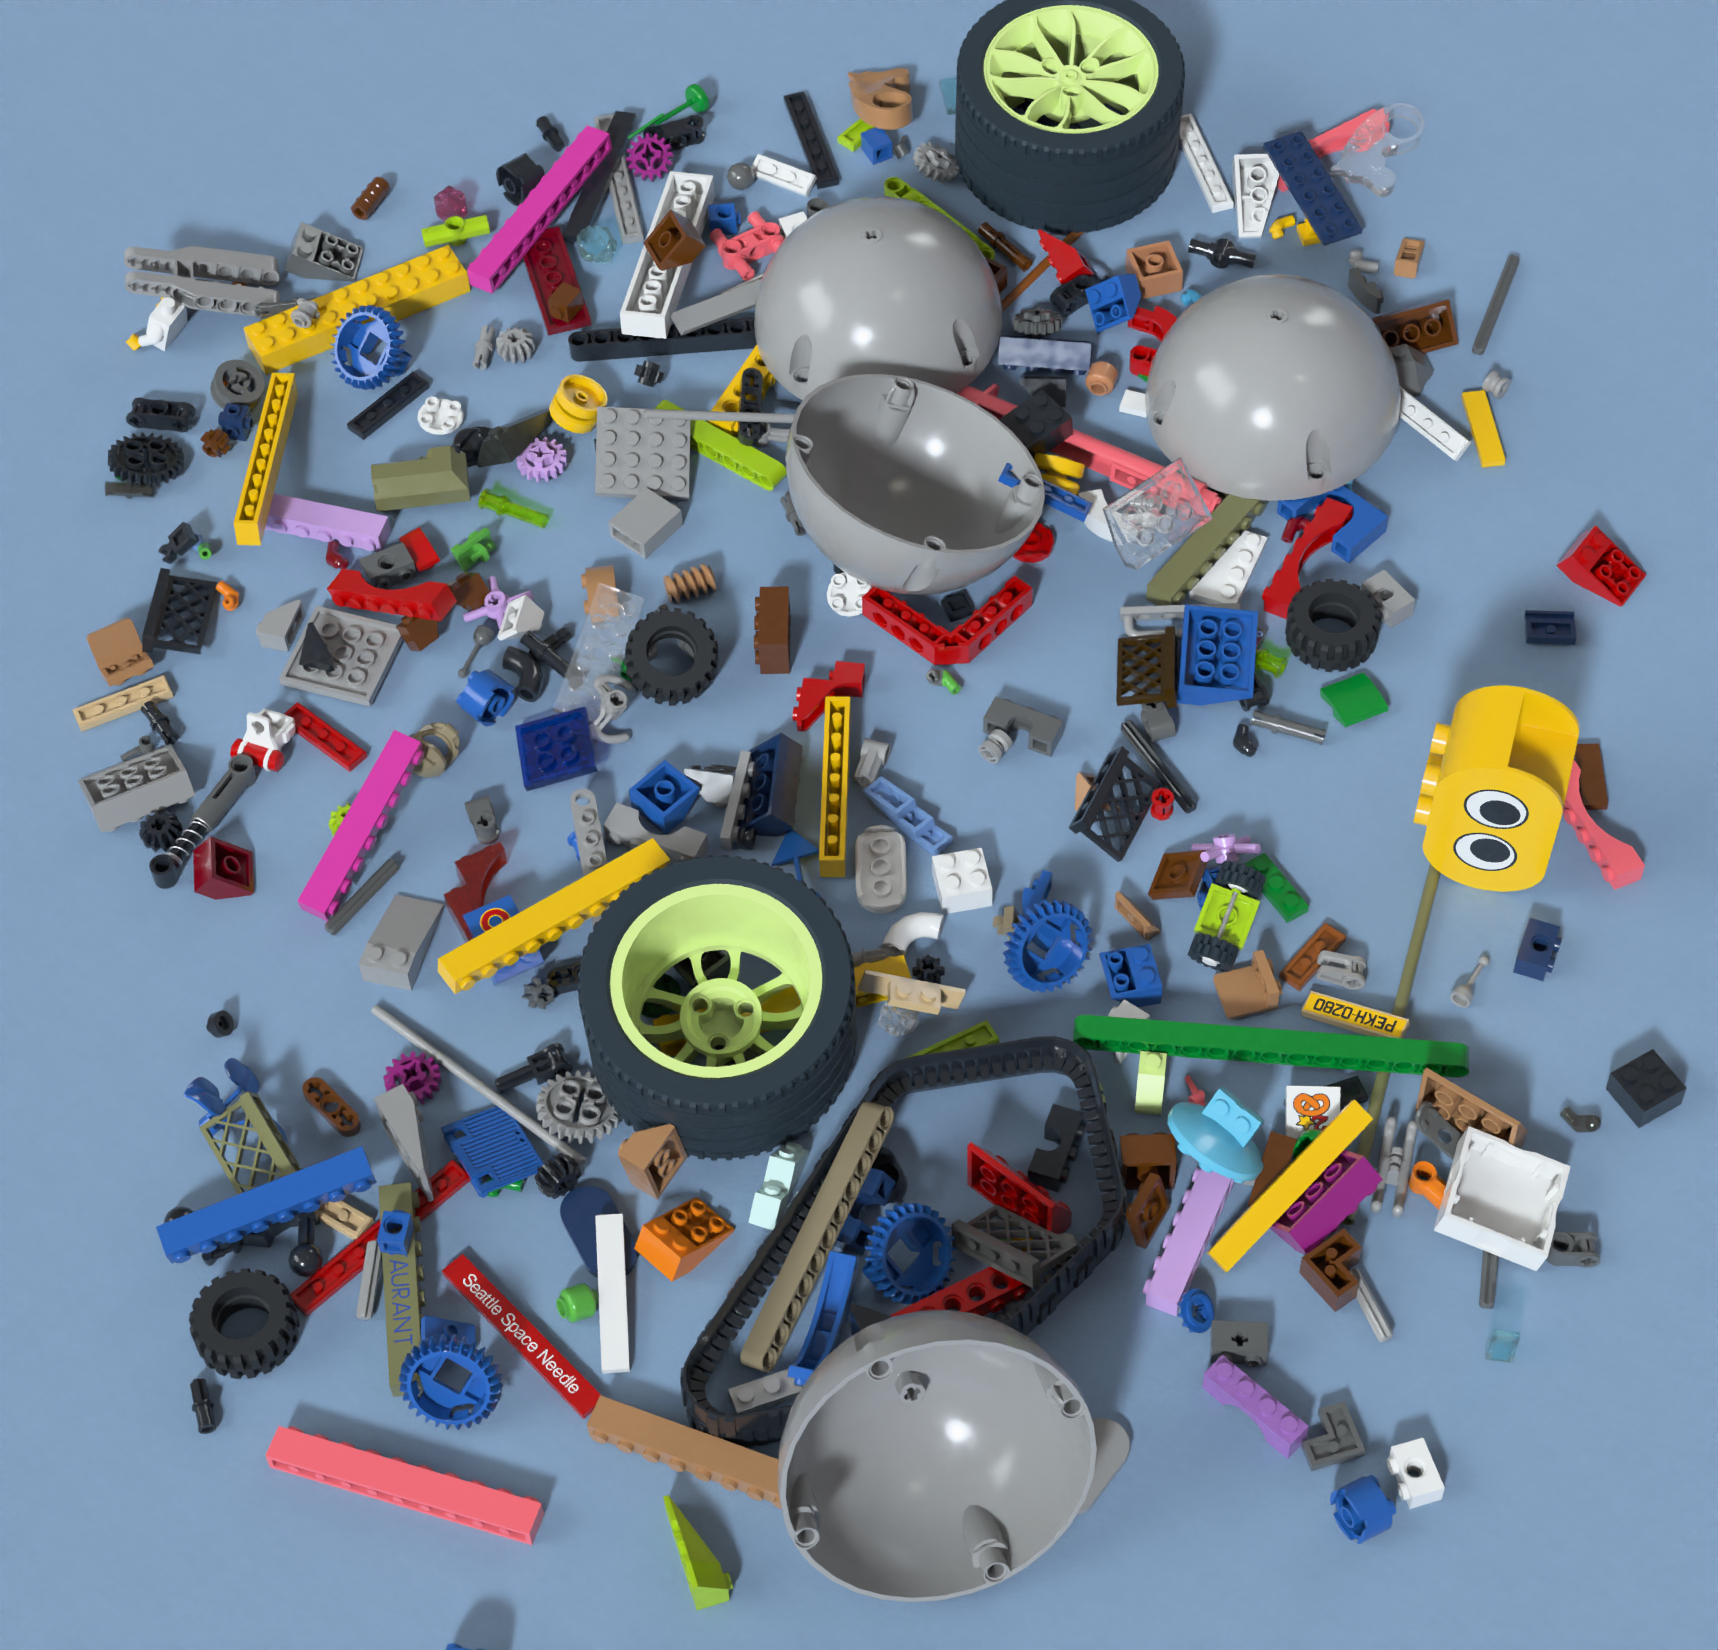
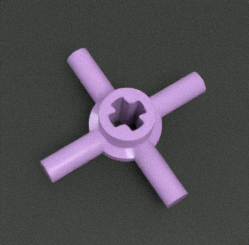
M491 576L487 579L490 593L485 597V605L476 610L463 613V617L467 623L488 616L498 623L500 631L508 603L524 595L531 600L534 597L531 590L509 597L499 591L497 578Z
M1221 834L1213 837V843H1194L1191 850H1206L1200 855L1203 862L1216 859V863L1222 864L1223 861H1238V854H1259L1261 847L1260 844H1250L1251 839L1247 835L1236 839V834Z

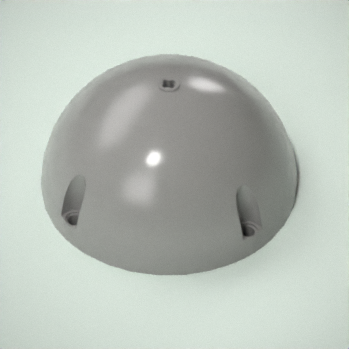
M888 196L861 197L831 205L815 213L797 226L780 244L765 269L756 297L755 337L759 354L768 371L786 390L801 400H804L809 393L820 385L838 378L862 374L903 376L928 382L958 393L974 381L985 369L998 346L1002 331V302L994 273L982 251L973 239L950 218L919 202L904 198Z
M1269 274L1241 278L1224 284L1202 296L1179 316L1163 337L1151 362L1146 385L1145 404L1146 418L1154 440L1161 451L1178 469L1219 492L1247 499L1277 501L1308 498L1332 491L1347 484L1368 470L1379 460L1392 441L1398 426L1401 393L1393 354L1383 339L1377 325L1358 305L1335 289L1315 280L1292 275Z
M862 374L832 380L820 385L804 398L796 410L788 434L785 460L790 497L796 514L809 538L839 569L851 577L881 590L898 594L927 595L940 594L973 584L999 569L1024 545L1042 514L1045 500L1042 476L1037 464L1024 444L1001 421L974 402L928 382L887 374ZM1006 463H1010L1013 466L1010 470L1013 476L1021 480L1020 484L1013 488L998 481Z
M950 1310L917 1311L894 1316L864 1328L841 1343L824 1358L808 1377L795 1399L783 1431L778 1458L777 1484L784 1522L795 1546L813 1567L831 1581L856 1593L882 1600L903 1602L938 1601L971 1594L998 1584L1028 1567L1050 1549L1072 1524L1086 1500L1094 1477L1097 1454L1094 1424L1078 1384L1070 1378L1060 1363L1042 1347L1013 1328L984 1316Z

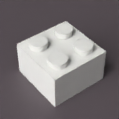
M982 848L932 856V875L942 915L992 906V885Z

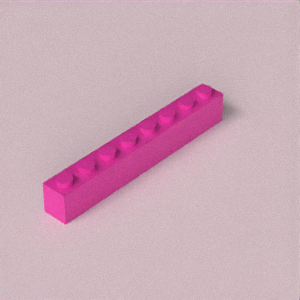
M396 730L393 731L297 902L302 910L325 921H328L331 915H334L339 910V901L342 895L349 892L353 882L351 879L355 872H359L362 869L365 861L364 856L368 850L371 851L373 849L379 829H384L389 819L388 813L391 808H395L399 803L402 788L409 785L413 775L411 772L415 765L419 766L423 760L424 750L420 741Z

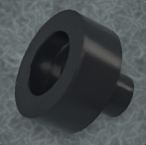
M221 1010L212 1013L208 1017L206 1028L214 1037L222 1038L233 1032L234 1021L227 1011Z

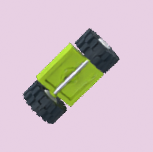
M1223 861L1215 880L1217 885L1211 884L1193 931L1196 934L1188 951V956L1192 960H1196L1197 963L1204 964L1203 966H1209L1214 970L1218 969L1222 972L1232 970L1239 950L1242 951L1260 904V901L1255 899L1259 898L1266 880L1264 874L1254 870L1255 868L1247 867L1243 863L1241 865L1235 861Z

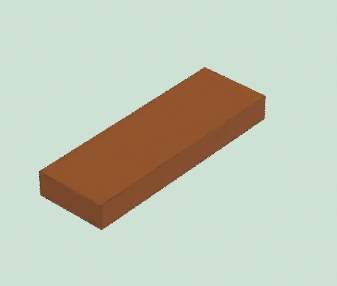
M1325 922L1279 973V978L1298 991H1301L1315 976L1321 966L1317 963V957L1323 950L1336 952L1346 941V935Z

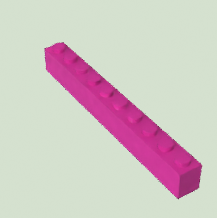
M587 125L577 135L574 142L566 148L559 160L554 162L549 172L530 191L529 196L517 207L514 214L506 220L500 231L495 233L490 243L481 250L480 255L475 261L470 263L467 273L471 286L491 294L496 291L612 150L609 133Z

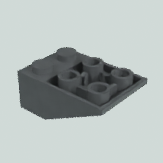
M301 222L292 239L284 270L307 279L354 282L363 247Z

